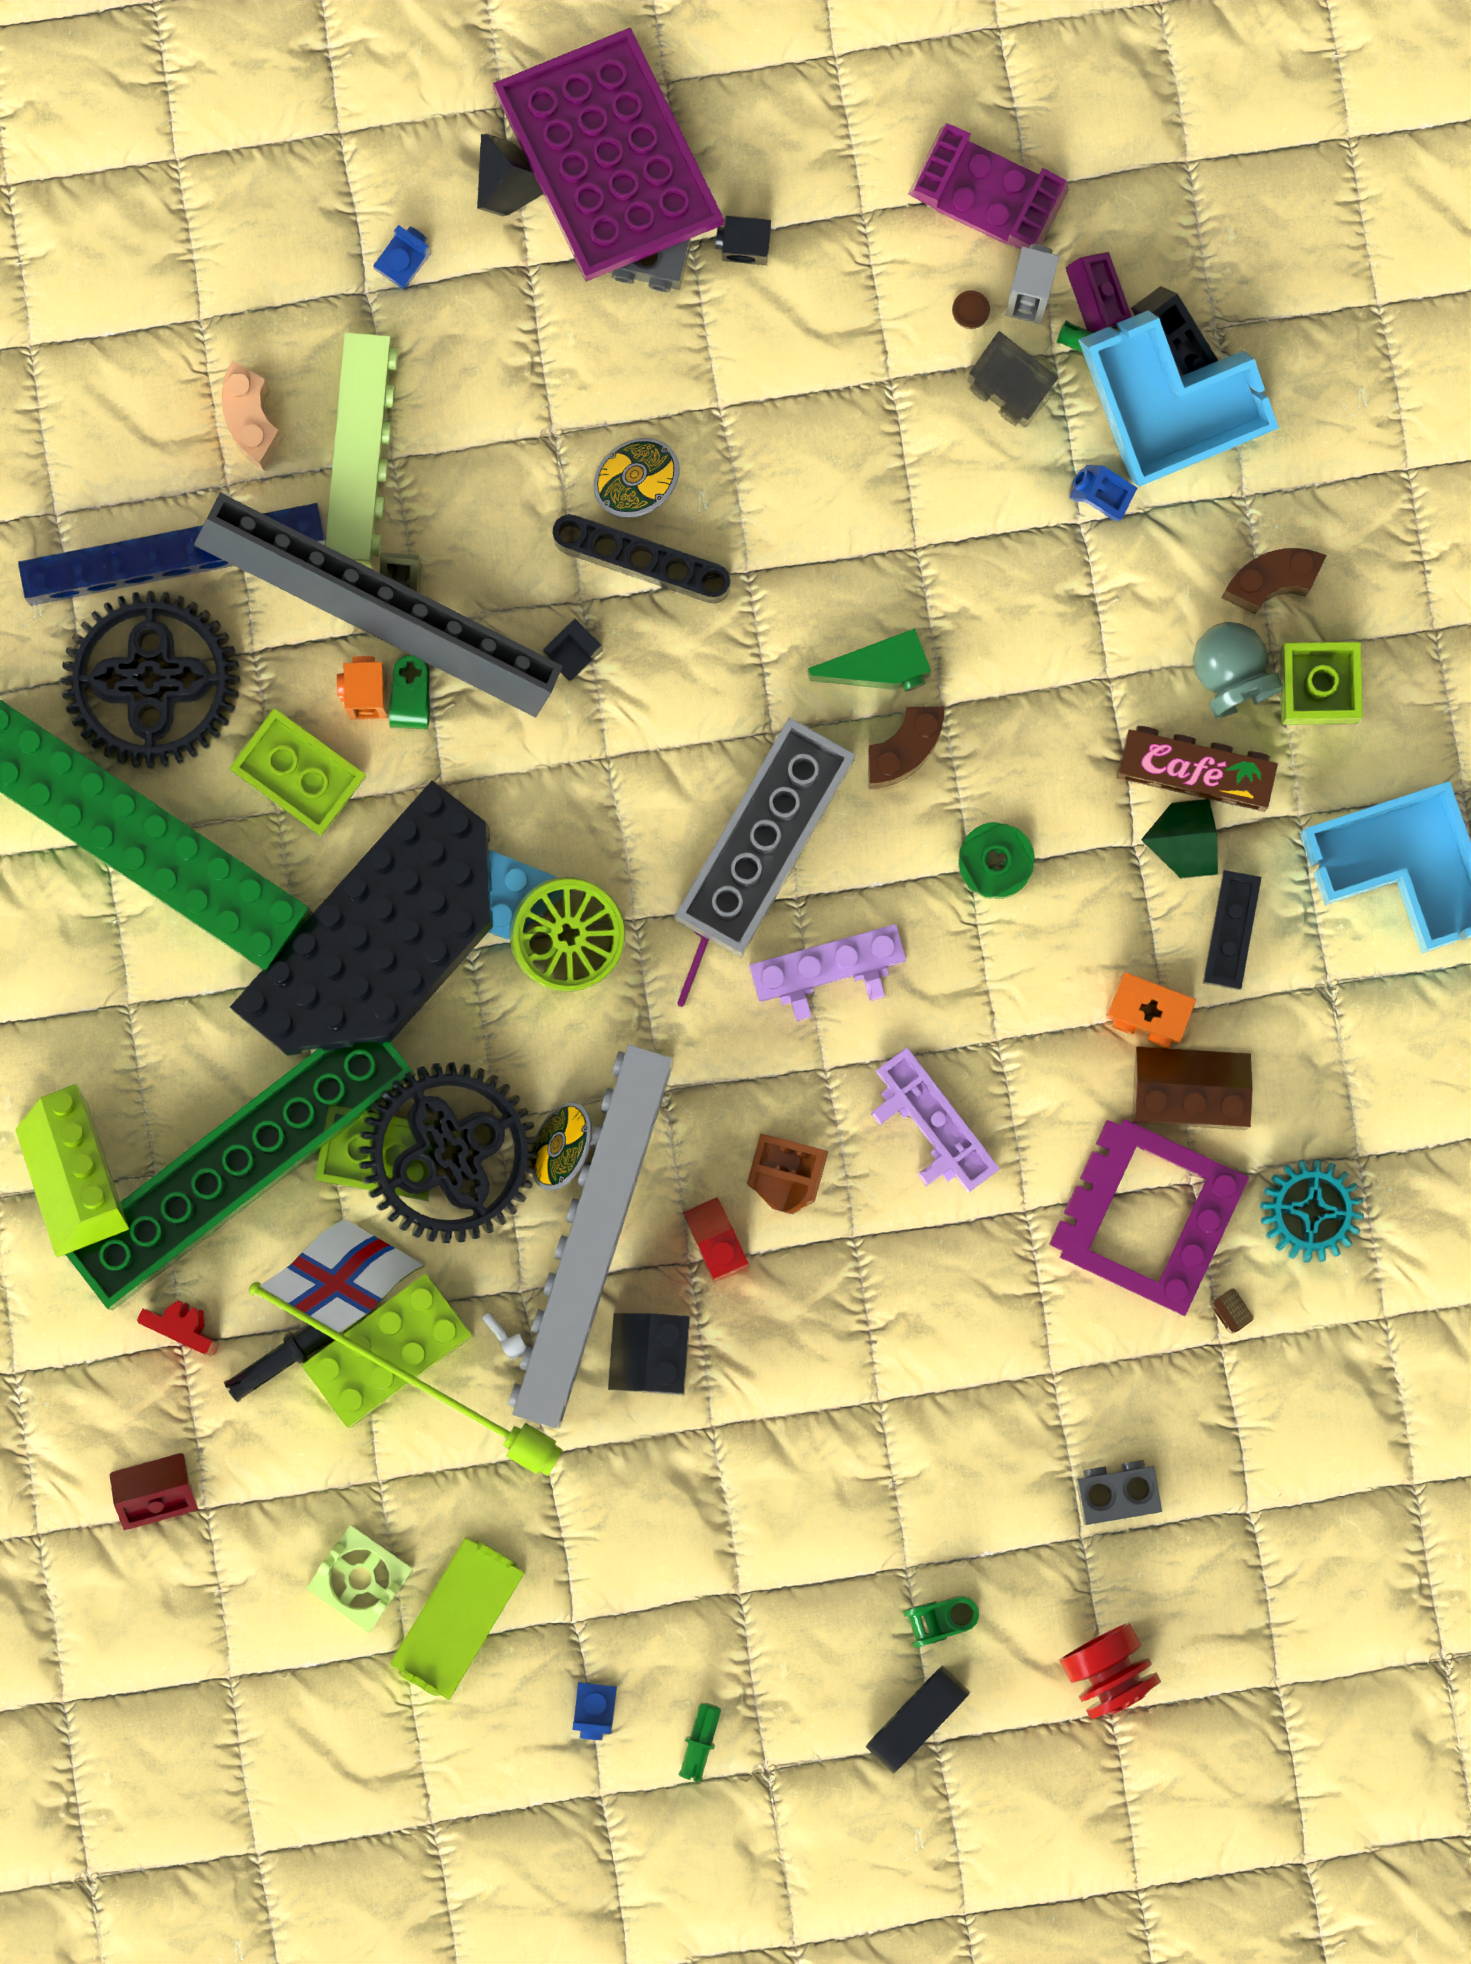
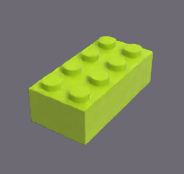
M426 1273L343 1334L345 1337L416 1378L423 1375L473 1337V1334ZM337 1340L301 1365L347 1428L353 1427L410 1384L408 1381Z

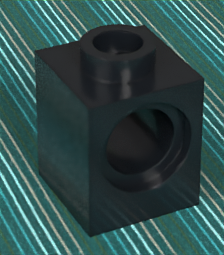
M726 216L725 227H717L715 249L722 250V261L767 266L771 220Z

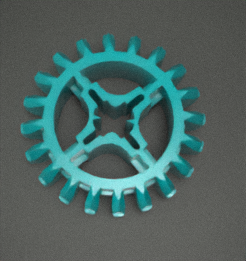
M1315 1159L1313 1160L1311 1171H1308L1305 1160H1299L1297 1162L1299 1173L1296 1174L1293 1168L1287 1165L1283 1167L1287 1180L1275 1174L1271 1180L1279 1188L1275 1190L1271 1187H1266L1263 1191L1266 1196L1273 1198V1201L1260 1203V1209L1271 1210V1216H1265L1260 1221L1264 1225L1273 1222L1275 1229L1266 1233V1237L1270 1239L1279 1234L1282 1239L1276 1244L1275 1248L1280 1251L1287 1244L1291 1245L1292 1247L1288 1252V1257L1291 1259L1298 1255L1299 1249L1303 1250L1302 1258L1305 1263L1311 1261L1312 1251H1316L1319 1262L1326 1261V1248L1329 1249L1334 1257H1337L1341 1254L1336 1244L1338 1241L1347 1248L1352 1245V1241L1345 1235L1346 1232L1358 1235L1361 1231L1359 1227L1351 1224V1220L1364 1219V1213L1353 1212L1352 1206L1363 1204V1198L1357 1197L1351 1200L1349 1193L1358 1189V1185L1353 1183L1345 1188L1342 1182L1347 1179L1349 1174L1343 1171L1337 1178L1333 1177L1332 1175L1336 1167L1333 1163H1329L1325 1172H1321V1160ZM1309 1179L1305 1198L1301 1202H1282L1287 1190L1293 1184ZM1321 1182L1327 1184L1336 1192L1342 1208L1330 1206L1324 1202L1321 1193L1322 1188H1320ZM1313 1199L1315 1208L1321 1209L1324 1212H1330V1214L1324 1213L1320 1216H1315V1221L1311 1223L1309 1214L1303 1213L1301 1210H1294L1293 1208L1299 1209L1303 1205L1306 1207L1310 1205L1308 1201ZM1282 1214L1294 1216L1300 1220L1303 1241L1291 1234L1286 1228ZM1322 1220H1341L1337 1231L1329 1239L1315 1243V1234L1318 1232V1227Z

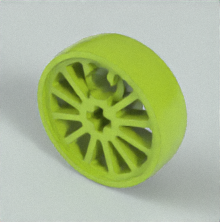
M553 878L533 887L519 901L510 922V946L517 964L534 982L555 991H581L604 980L616 967L625 944L624 920L616 902L598 885L581 878ZM560 889L563 891L564 916L560 917L548 898V893ZM570 889L584 892V897L573 917L570 914ZM593 896L601 903L602 909L581 922L580 918ZM539 899L543 900L555 919L553 923L530 911ZM605 914L608 915L611 924L610 930L586 931L588 925ZM527 917L543 924L542 926L532 927L525 934L523 933L524 922ZM564 924L568 928L576 929L577 933L571 937L572 943L569 945L565 940H559L557 935L563 932L562 925ZM537 932L546 933L550 939L548 950L542 954L534 953L529 946L530 939ZM589 936H611L608 952L586 941V938ZM582 946L604 956V960L595 970L582 952ZM565 952L566 978L564 980L552 978L551 974L561 954ZM573 952H576L588 971L586 976L578 979H573ZM552 957L545 972H541L533 965L534 960H546Z

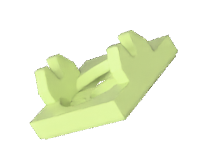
M350 1525L339 1542L332 1548L328 1557L323 1561L306 1589L370 1633L414 1568ZM353 1550H368L371 1552L364 1563H357L355 1565H351L341 1558L342 1555ZM381 1559L384 1561L389 1573L387 1589L376 1583L374 1569ZM333 1567L345 1575L347 1588L340 1598L335 1595L331 1584ZM363 1567L371 1574V1583L364 1590H357L350 1584L349 1576L355 1568ZM369 1592L379 1599L376 1604L366 1608L349 1606L357 1594Z

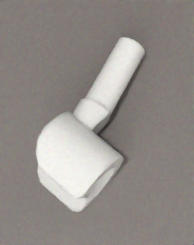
M490 1313L483 1316V1321L497 1336L504 1352L509 1358L516 1359L524 1355L526 1346L519 1333L508 1338L506 1332Z

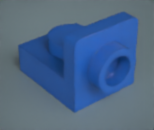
M398 225L394 230L395 236L375 262L373 268L405 290L431 253L429 246L426 244L428 239L421 232L411 226L405 230Z
M1086 465L1077 473L1073 480V490L1070 498L1076 502L1087 503L1114 521H1121L1138 488L1103 465Z
M578 1682L572 1730L580 1731L579 1738L602 1741L603 1734L612 1733L617 1686Z

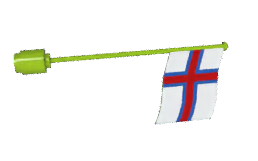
M344 1219L322 1232L291 1265L262 1285H260V1282H254L250 1285L249 1292L252 1296L256 1293L506 1438L503 1446L509 1449L506 1457L535 1474H538L540 1471L548 1476L563 1451L562 1448L555 1445L557 1441L527 1423H524L521 1429L514 1425L511 1432L341 1334L367 1316L400 1281L423 1268L424 1264Z

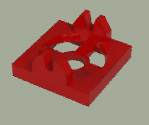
M179 1300L167 1307L163 1316L142 1308L137 1319L139 1324L204 1355H215L220 1343L201 1334L205 1327L203 1310L199 1309L197 1311L194 1307L189 1310L190 1304H183Z

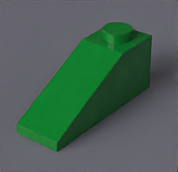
M915 629L808 668L810 681L892 690L903 687L905 692L925 685L924 678L930 677L931 674L930 666Z

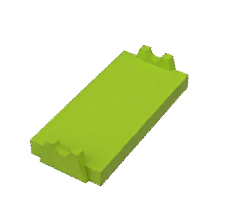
M465 1537L390 1665L400 1670L399 1674L404 1679L417 1685L427 1693L437 1697L441 1695L450 1700L525 1572L515 1567L517 1565L516 1562L481 1541L477 1540L475 1543Z

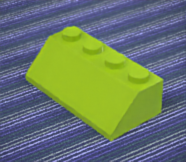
M77 1084L40 1097L15 1131L56 1257H60L129 1230L89 1105Z

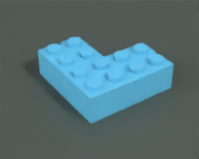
M1149 310L1117 323L1119 331H1115L1109 326L1078 339L1128 477L1139 487L1279 428L1270 401L1262 393V391H1265V387L1255 359L1244 351L1180 377L1160 319Z
M1450 781L1305 828L1300 833L1310 865H1319V868L1314 872V877L1324 906L1397 882L1421 954L1453 944L1459 939L1463 941L1471 938V841Z

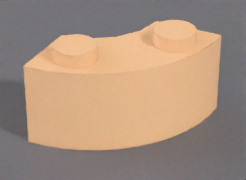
M231 361L222 387L224 418L240 451L250 462L264 471L282 441L279 430L265 416L264 401L269 387L264 378Z

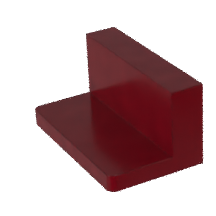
M183 1453L114 1471L109 1475L113 1504L124 1531L198 1510L197 1499L189 1481L186 1459Z

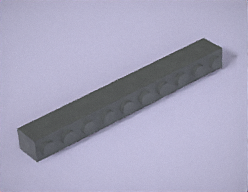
M221 492L194 543L200 549L535 718L550 696L563 667Z

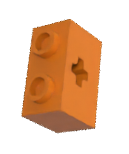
M1124 972L1106 1018L1112 1020V1027L1119 1031L1133 1035L1136 1029L1149 1034L1147 1039L1149 1042L1169 1048L1170 1043L1175 1045L1180 1043L1196 999ZM1149 1003L1155 1005L1154 1011L1160 1014L1159 1018L1153 1017L1148 1022L1144 1020L1145 1013L1140 1011L1139 1008H1146Z

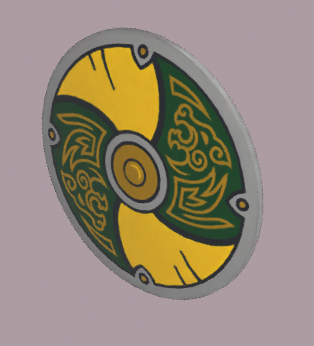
M639 438L625 442L613 449L599 465L594 478L595 497L604 510L615 516L637 517L647 514L662 505L674 491L680 471L678 458L670 446L657 439Z
M576 1102L564 1103L554 1109L542 1123L536 1135L538 1142L533 1144L532 1152H538V1158L531 1159V1166L537 1168L536 1174L532 1175L538 1186L549 1191L558 1190L567 1185L583 1166L591 1144L592 1122L588 1111L581 1104Z

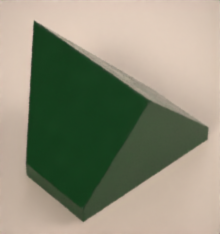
M1210 800L1171 803L1141 840L1179 879L1217 875V830Z

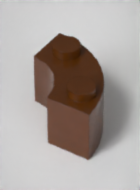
M1285 548L1267 552L1242 567L1230 581L1221 598L1256 614L1264 602L1276 595L1292 593L1306 597L1327 555L1302 548Z
M945 706L906 707L904 722L897 733L883 743L869 745V789H879L897 784L910 777L924 765L938 742L943 726Z

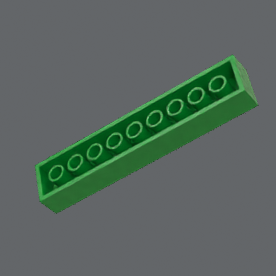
M0 700V793L261 970L267 971L285 944L312 913L310 908Z
M375 1041L355 1043L354 1047L326 1051L318 1048L123 1199L120 1203L129 1230L65 1255L108 1310H115L316 1154L329 1141L331 1142L358 1121L361 1116L370 1112L373 1103L380 1104L383 1102L380 1096L382 1091L393 1094V1081L397 1080L404 1085L406 1084L404 1081L406 1073L411 1072L414 1077L416 1074L391 1042L377 1044ZM329 1106L352 1109L346 1115L335 1114L333 1125L324 1131Z

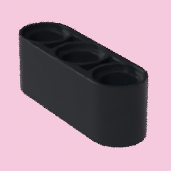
M942 1665L877 1732L865 1747L894 1774L968 1697L970 1691Z

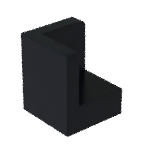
M574 619L543 649V655L562 665L560 673L568 681H572L603 650L602 645Z

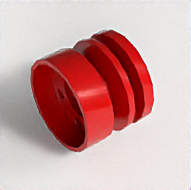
M1130 1622L1094 1638L1059 1659L1071 1683L1089 1679L1091 1685L1079 1695L1081 1702L1098 1696L1099 1701L1086 1709L1090 1719L1101 1715L1115 1714L1143 1699L1152 1688L1161 1682L1157 1672L1142 1678L1139 1677L1138 1674L1152 1665L1149 1658L1131 1662L1129 1656L1136 1652L1142 1644Z

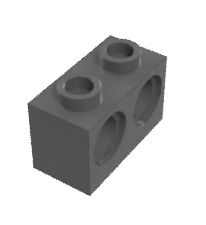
M1144 1460L1122 1463V1471L1107 1474L1106 1466L1083 1470L1084 1478L1076 1479L1083 1524L1090 1525L1162 1512L1155 1467H1145ZM1135 1477L1142 1478L1148 1488L1146 1495L1140 1500L1132 1499L1127 1493V1484ZM1100 1483L1108 1488L1110 1497L1105 1505L1098 1507L1091 1503L1089 1491L1092 1486Z

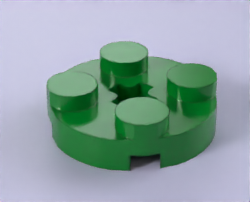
M990 822L978 826L966 836L959 850L958 868L962 880L970 890L985 899H1004L1015 895L1024 888L1033 872L1034 850L1029 839L1021 830L1007 824ZM995 851L997 855L1004 853L1007 859L1002 863L1003 870L997 871L995 867L990 869L987 867L986 862L990 859L989 852Z

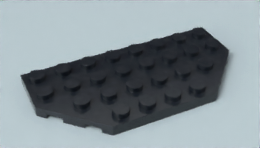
M431 780L291 937L267 971L262 970L230 1006L232 1011L287 1056L302 1054L303 1050L322 1048L326 1051L354 1047L355 1043L375 1041L376 1044L392 1042L493 928V912L491 911L490 891H492L491 862L489 861L488 849L490 827L488 824Z

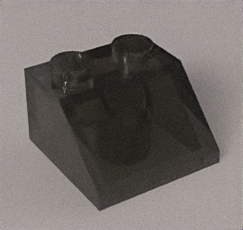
M999 331L969 372L967 381L971 384L969 387L970 391L980 400L987 402L990 399L1001 408L998 412L1006 421L1014 426L1020 423L1026 428L1054 395L1059 378Z

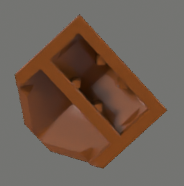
M760 1133L747 1184L772 1209L795 1214L815 1202L829 1151Z

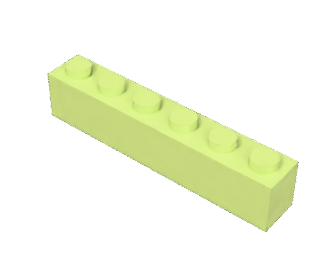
M345 332L325 546L365 566L372 567L373 556L380 557L381 534H375L376 520L383 519L385 497L379 496L380 482L387 481L388 459H382L383 444L390 445L392 423L385 421L387 407L393 408L395 385H389L390 370L397 371L398 348H392L393 344L390 336Z

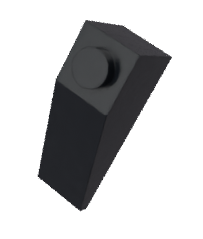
M1160 286L1131 308L1135 316L1149 310L1160 319L1180 377L1218 361L1178 293Z

